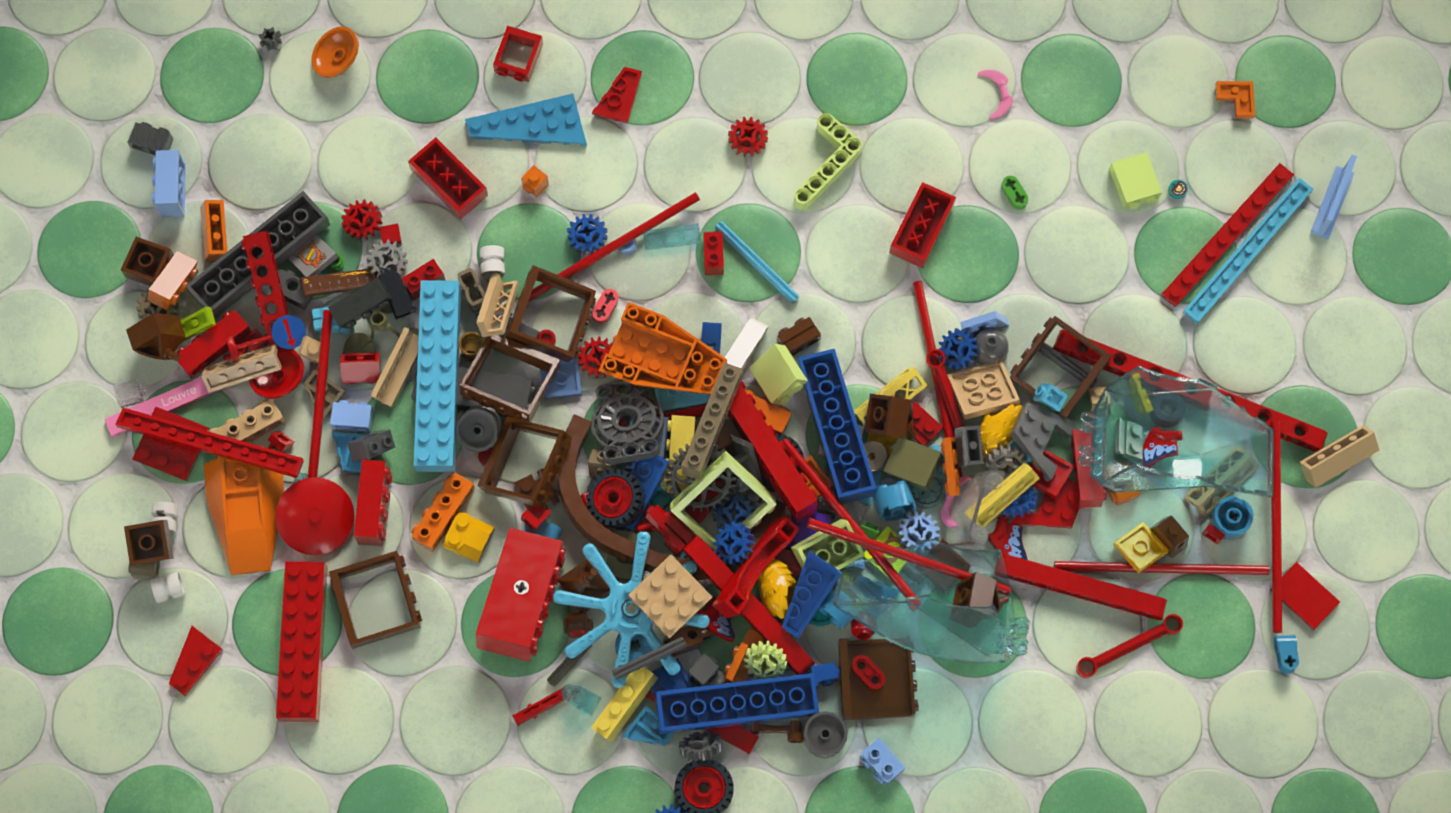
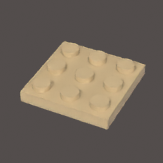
M1003 361L947 374L965 420L1003 410L1011 404L1014 406L1020 405V399Z
M672 554L628 595L668 639L712 598Z

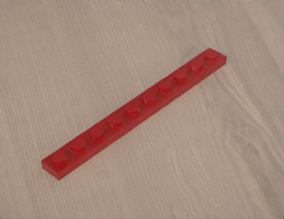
M1279 163L1163 291L1161 296L1176 307L1291 180L1294 174Z
M122 408L115 423L117 428L294 478L298 477L304 463L301 457L127 408Z

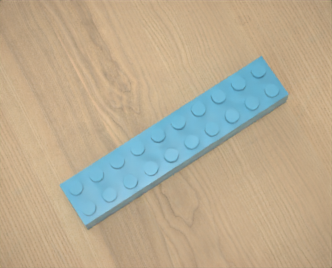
M421 280L414 468L416 472H455V431L457 424L461 285L459 281Z

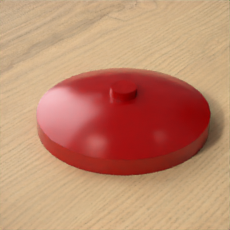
M318 477L302 479L287 488L280 497L275 514L276 526L284 542L295 551L306 555L327 554L339 548L349 537L354 524L353 504L346 491L331 480Z

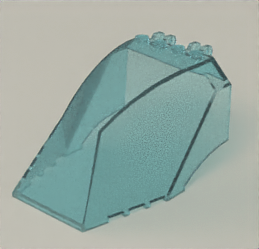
M1137 366L1106 386L1093 410V414L1088 412L1081 414L1080 419L1085 423H1081L1080 429L1085 433H1092V447L1087 445L1080 446L1079 453L1083 454V456L1078 458V462L1083 466H1091L1090 476L1102 486L1115 492L1207 489L1271 498L1273 497L1274 429L1258 417L1253 418L1246 413L1245 407L1242 406L1240 408L1231 401L1232 398L1229 395L1225 397L1217 391V386L1206 380L1169 376ZM1122 418V421H1130L1143 426V444L1149 432L1156 426L1164 431L1181 430L1183 439L1177 441L1178 456L1164 458L1148 468L1143 466L1142 460L1135 462L1122 457L1120 454L1115 455V421Z
M938 538L915 542L916 546L903 549L972 574L975 572L995 579L998 583L1010 586L1001 549H962L938 541ZM887 554L883 556L915 593V597L905 598L873 558L864 560L862 557L839 570L842 574L837 580L832 602L833 606L894 644L926 656L966 663H1003L1012 660V654L1015 656L1027 654V639L1024 637L1014 638V634L1017 636L1027 635L1030 621L1025 617L1015 618L1011 591L1007 596L1009 602L1004 604L997 614L995 606L967 607L953 605L956 584L962 580Z

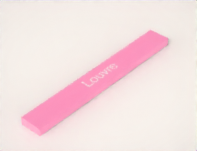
M199 377L129 409L152 415L156 406L172 412L220 390L209 393L202 377ZM120 412L104 419L112 438L128 431L117 428L115 425Z

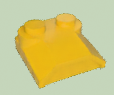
M458 512L445 537L443 548L479 563L495 527L477 520L467 513Z

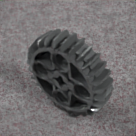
M688 444L685 445V451L681 447L679 448L680 455L673 454L675 460L670 459L669 464L672 466H667L666 471L671 472L666 474L665 478L671 479L666 482V486H672L668 492H675L673 500L682 492L678 482L690 485L695 480V478H690V476H680L677 473V470L682 468V461L685 459L690 447ZM718 444L713 449L711 460L708 462L706 469L715 461V458H719L725 452L724 448L720 452L718 451ZM727 467L725 472L723 471L717 477L723 478L726 483L718 485L715 480L712 481L701 492L702 497L699 499L694 498L685 509L690 505L692 506V512H694L696 507H699V512L702 513L703 507H706L707 512H710V506H713L715 510H717V503L723 506V498L727 501L730 500L727 493L734 494V490L730 487H736L737 485L736 482L732 481L737 480L736 475L733 474L734 472ZM708 489L720 492L717 496L705 500Z

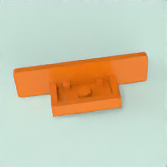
M749 629L740 646H735L731 655L734 658L731 665L727 664L723 673L726 676L724 684L747 681L750 674L747 673L748 668H744L745 662L743 661L746 650L751 648L753 643L758 646L759 641H762L763 644L765 642L756 631Z

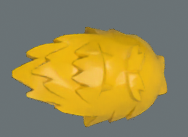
M1011 404L1003 410L984 415L979 430H981L980 437L982 438L981 445L983 446L981 449L986 459L988 458V453L993 454L994 448L1000 450L1001 445L1003 448H1006L1007 444L1013 440L1010 432L1022 405L1014 406Z
M774 558L757 579V586L763 606L773 617L777 615L783 619L794 595L797 581L791 576L793 573L787 569L788 566Z

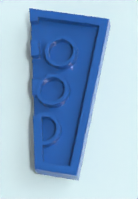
M657 455L653 458L632 462L631 474L641 482V486L645 490L643 493L646 499H643L645 506L641 507V510H643L642 514H638L639 518L633 520L631 525H626L627 528L636 531V526L639 525L667 472V466H670L668 460Z
M810 550L808 551L782 625L783 629L796 638L800 637L842 574L841 571Z

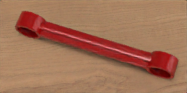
M932 349L926 355V364L934 371L954 430L955 428L964 427L965 424L944 367L945 355L939 349ZM930 354H940L943 358L942 362L938 366L931 365L929 363Z
M1170 614L1165 617L1162 624L1094 658L1084 657L1080 659L1076 665V672L1082 678H1090L1098 668L1166 634H1178L1183 628V620L1176 614ZM1169 618L1177 620L1179 623L1178 630H1169L1166 627V620ZM1083 661L1090 662L1093 666V672L1084 674L1080 670V664Z

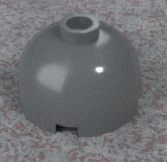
M986 328L974 336L977 339L974 345L979 347V349L975 350L978 357L973 356L975 361L977 360L981 365L995 364L1006 358L1009 351V343L1001 331L995 328Z

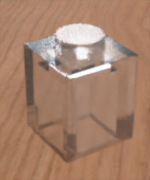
M136 379L113 385L117 402L121 408L144 402L143 395H146L144 386L139 384Z

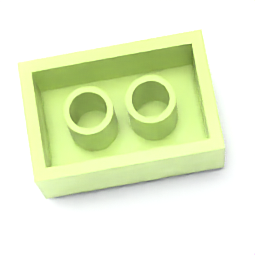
M840 519L831 524L853 532L847 520ZM820 531L791 547L801 568L804 566L809 550L838 570L865 556L860 545Z

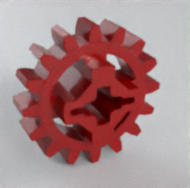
M743 117L742 122L737 119L736 126L731 125L732 131H728V136L730 137L728 138V143L732 144V150L737 149L736 154L743 152V156L746 157L747 153H750L751 157H753L754 152L760 154V148H766L765 143H768V137H766L768 136V130H764L765 124L759 125V119L754 122L753 117H750L749 120ZM739 131V134H740V135H739L738 138L736 139V134H737V132ZM758 135L761 137L759 142H757Z
M363 199L362 203L356 200V205L353 206L350 203V209H344L346 215H341L343 220L341 224L345 228L346 234L350 233L351 238L357 236L358 240H361L362 236H364L368 240L369 234L375 236L374 231H380L378 225L383 224L380 219L383 216L379 212L378 206H374L372 201L367 204L365 199Z
M598 336L597 341H595L591 337L590 343L584 341L585 347H579L581 353L577 354V357L581 360L578 361V365L583 366L582 372L588 370L589 377L595 374V377L598 378L599 374H602L605 378L606 374L599 372V368L605 354H609L613 343L608 344V338L601 341V337ZM595 352H597L599 357H601V363H599V360H597V358L595 357Z

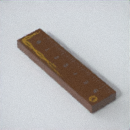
M372 268L301 277L300 284L303 296L311 297L355 291L377 278L376 273L371 275Z

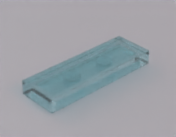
M699 223L652 229L643 234L645 250L701 243Z

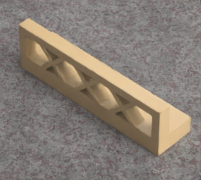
M499 273L491 275L476 322L483 337L505 333L519 288L518 281L503 283ZM506 299L508 300L503 305H500V303H502ZM501 312H504V314H502L498 318L496 317Z
M404 327L370 395L376 401L391 408H394L418 359L419 336L410 329Z
M274 344L240 355L237 362H232L231 359L204 367L201 377L208 392L220 390L281 370L282 366L277 357L278 347Z
M1238 447L1235 448L1184 496L1185 501L1195 506L1199 515L1206 518L1221 500L1230 496L1258 469L1253 455ZM1238 455L1242 456L1239 461L1233 462ZM1229 468L1226 473L1220 474L1223 469ZM1216 481L1212 486L1206 487L1209 482ZM1202 493V496L1197 500L1193 499L1196 494Z

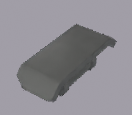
M730 434L735 453L733 458L763 485L753 444ZM736 475L739 492H745L748 499L760 504L762 498Z

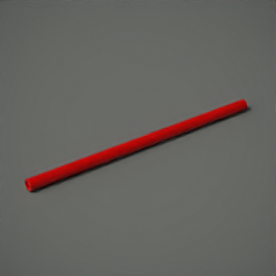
M696 192L557 275L569 279L700 201L699 196ZM544 283L532 289L528 302L553 287Z
M922 281L913 282L928 353L930 350L936 349L923 283ZM937 353L929 355V363L931 365H939ZM931 369L945 438H955L946 404L934 371ZM957 464L955 465V469L959 470L960 478L963 476L961 467H958Z
M330 310L323 311L307 478L318 476L333 319Z
M1271 421L1272 633H1282L1280 421Z
M788 438L784 439L782 442L787 449V454L793 457L800 470L841 519L849 522L854 533L868 537ZM864 547L915 609L921 605L922 602L883 554Z
M809 518L807 522L808 528L959 580H964L972 574L813 518ZM997 582L998 593L1008 596L1011 587Z
M1054 561V568L1065 571L1137 572L1129 563ZM1153 563L1140 573L1269 575V566Z

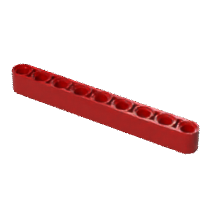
M696 536L682 550L690 560L696 563L699 570L711 583L722 592L734 573L699 536ZM750 593L749 601L740 614L766 642L769 641L771 646L776 643V649H783L782 654H786L787 665L796 675L805 674L811 666L815 665V662L791 635L782 628L779 622L757 598Z
M998 554L994 570L995 575L1155 620H1163L1167 600L1159 596L1007 554Z

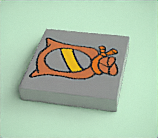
M316 235L290 256L288 260L305 277L318 275L335 261L338 255Z

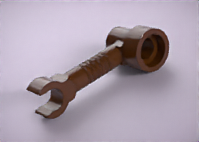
M790 721V726L751 724V732L754 734L785 733L788 734L787 742L803 743L801 721Z

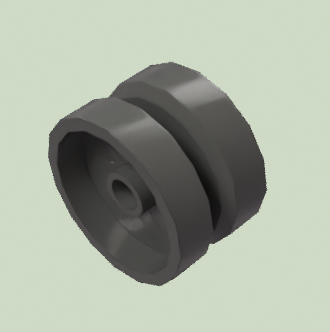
M480 404L469 407L464 411L456 424L455 433L458 442L469 451H486L493 446L500 434L502 426L500 416L494 409L483 407Z
M823 711L814 714L809 718L803 730L804 746L816 757L828 758L835 756L841 751L847 741L848 731L846 724L840 716L833 712ZM824 731L828 732V737L826 738L822 736Z

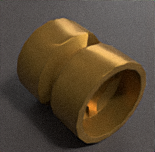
M467 332L460 338L459 347L461 354L469 363L473 362L484 343L481 335L476 332Z

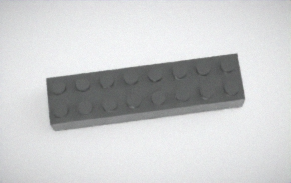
M302 191L250 234L263 231L269 232L278 268L314 236L319 235L330 226L328 217ZM241 241L185 286L189 294L202 308L211 307L214 319L252 289L250 278L253 276L251 270L247 268V251H243ZM259 247L254 249V255L257 258L263 255V251ZM260 266L258 269L259 274L266 276L267 268Z

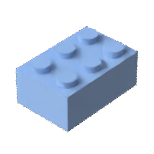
M179 150L156 151V157H153L155 175L152 176V183L155 186V193H152V203L156 205V210L160 212L162 217L185 216L186 163Z

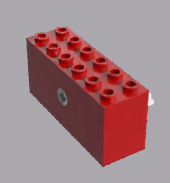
M509 528L476 630L477 649L527 662L531 661L532 656H536L538 638L541 639L544 627H542L543 621H546L548 618L549 603H552L553 594L555 593L553 591L554 586L558 585L557 579L560 578L559 570L563 568L565 562L563 541Z

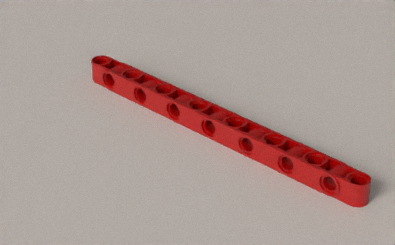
M1065 330L1059 331L1053 346L1055 350L1095 366L1101 357L1099 354ZM1089 339L1112 356L1103 368L1104 371L1129 380L1132 373L1139 371L1141 375L1138 378L1140 385L1158 392L1164 390L1177 392L1184 402L1271 435V421H1280L1282 440L1314 452L1323 449L1328 435L1323 429ZM1078 346H1084L1087 351L1081 352ZM1114 360L1121 361L1122 366H1117ZM1149 374L1157 375L1158 379L1153 380ZM1185 388L1193 389L1194 394H1189ZM1225 401L1229 403L1230 408H1225L1222 405V402ZM1258 416H1264L1266 422L1260 421L1258 419ZM1294 430H1300L1302 436L1296 435Z

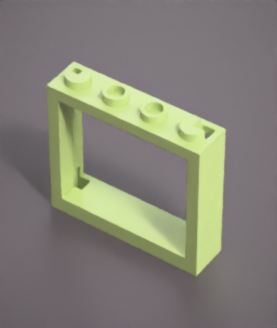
M726 451L704 471L701 480L695 479L670 503L671 512L714 550L717 546H714L713 543L717 542V540L683 509L727 467L765 501L741 524L748 528L756 527L761 522L762 517L766 513H771L776 507V497Z

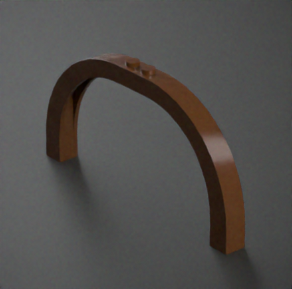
M574 414L566 429V433L572 437L571 445L557 473L559 495L563 507L573 525L590 543L603 552L616 557L619 562L633 565L636 543L611 532L600 524L588 511L579 494L575 476L576 464L581 449L591 431L592 421ZM776 500L775 509L769 514L766 513L762 517L761 522L750 531L754 535L751 541L755 542V545L772 521L783 517L786 510L783 502ZM648 548L643 571L646 570L652 573L668 556ZM674 557L681 565L690 560ZM738 562L735 566L724 563L732 572L741 566ZM698 567L697 571L692 574L696 580L708 579Z

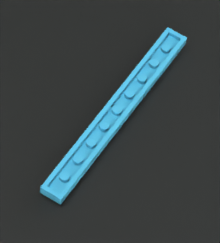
M1298 178L1182 313L1198 324L1310 195L1313 188Z

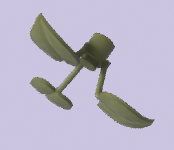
M389 305L383 309L378 308L373 311L370 317L372 323L370 338L368 339L364 333L352 334L346 340L342 354L375 353L376 348L371 343L375 330L383 331L389 328L398 338L400 337V334L388 323L385 314L392 313ZM409 328L414 334L419 336L418 328Z

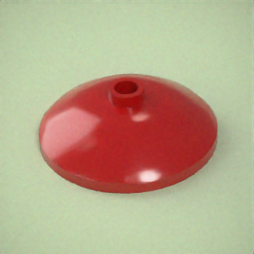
M278 347L277 357L282 366L281 370L250 379L249 384L256 394L263 398L276 399L288 395L297 388L304 375V362L295 350Z

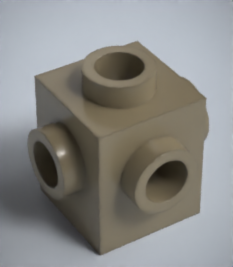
M592 449L588 461L589 476L596 477L598 474L602 475L603 471H609V469L617 470L618 464H607L603 457V450ZM610 452L607 457L614 458L615 452Z

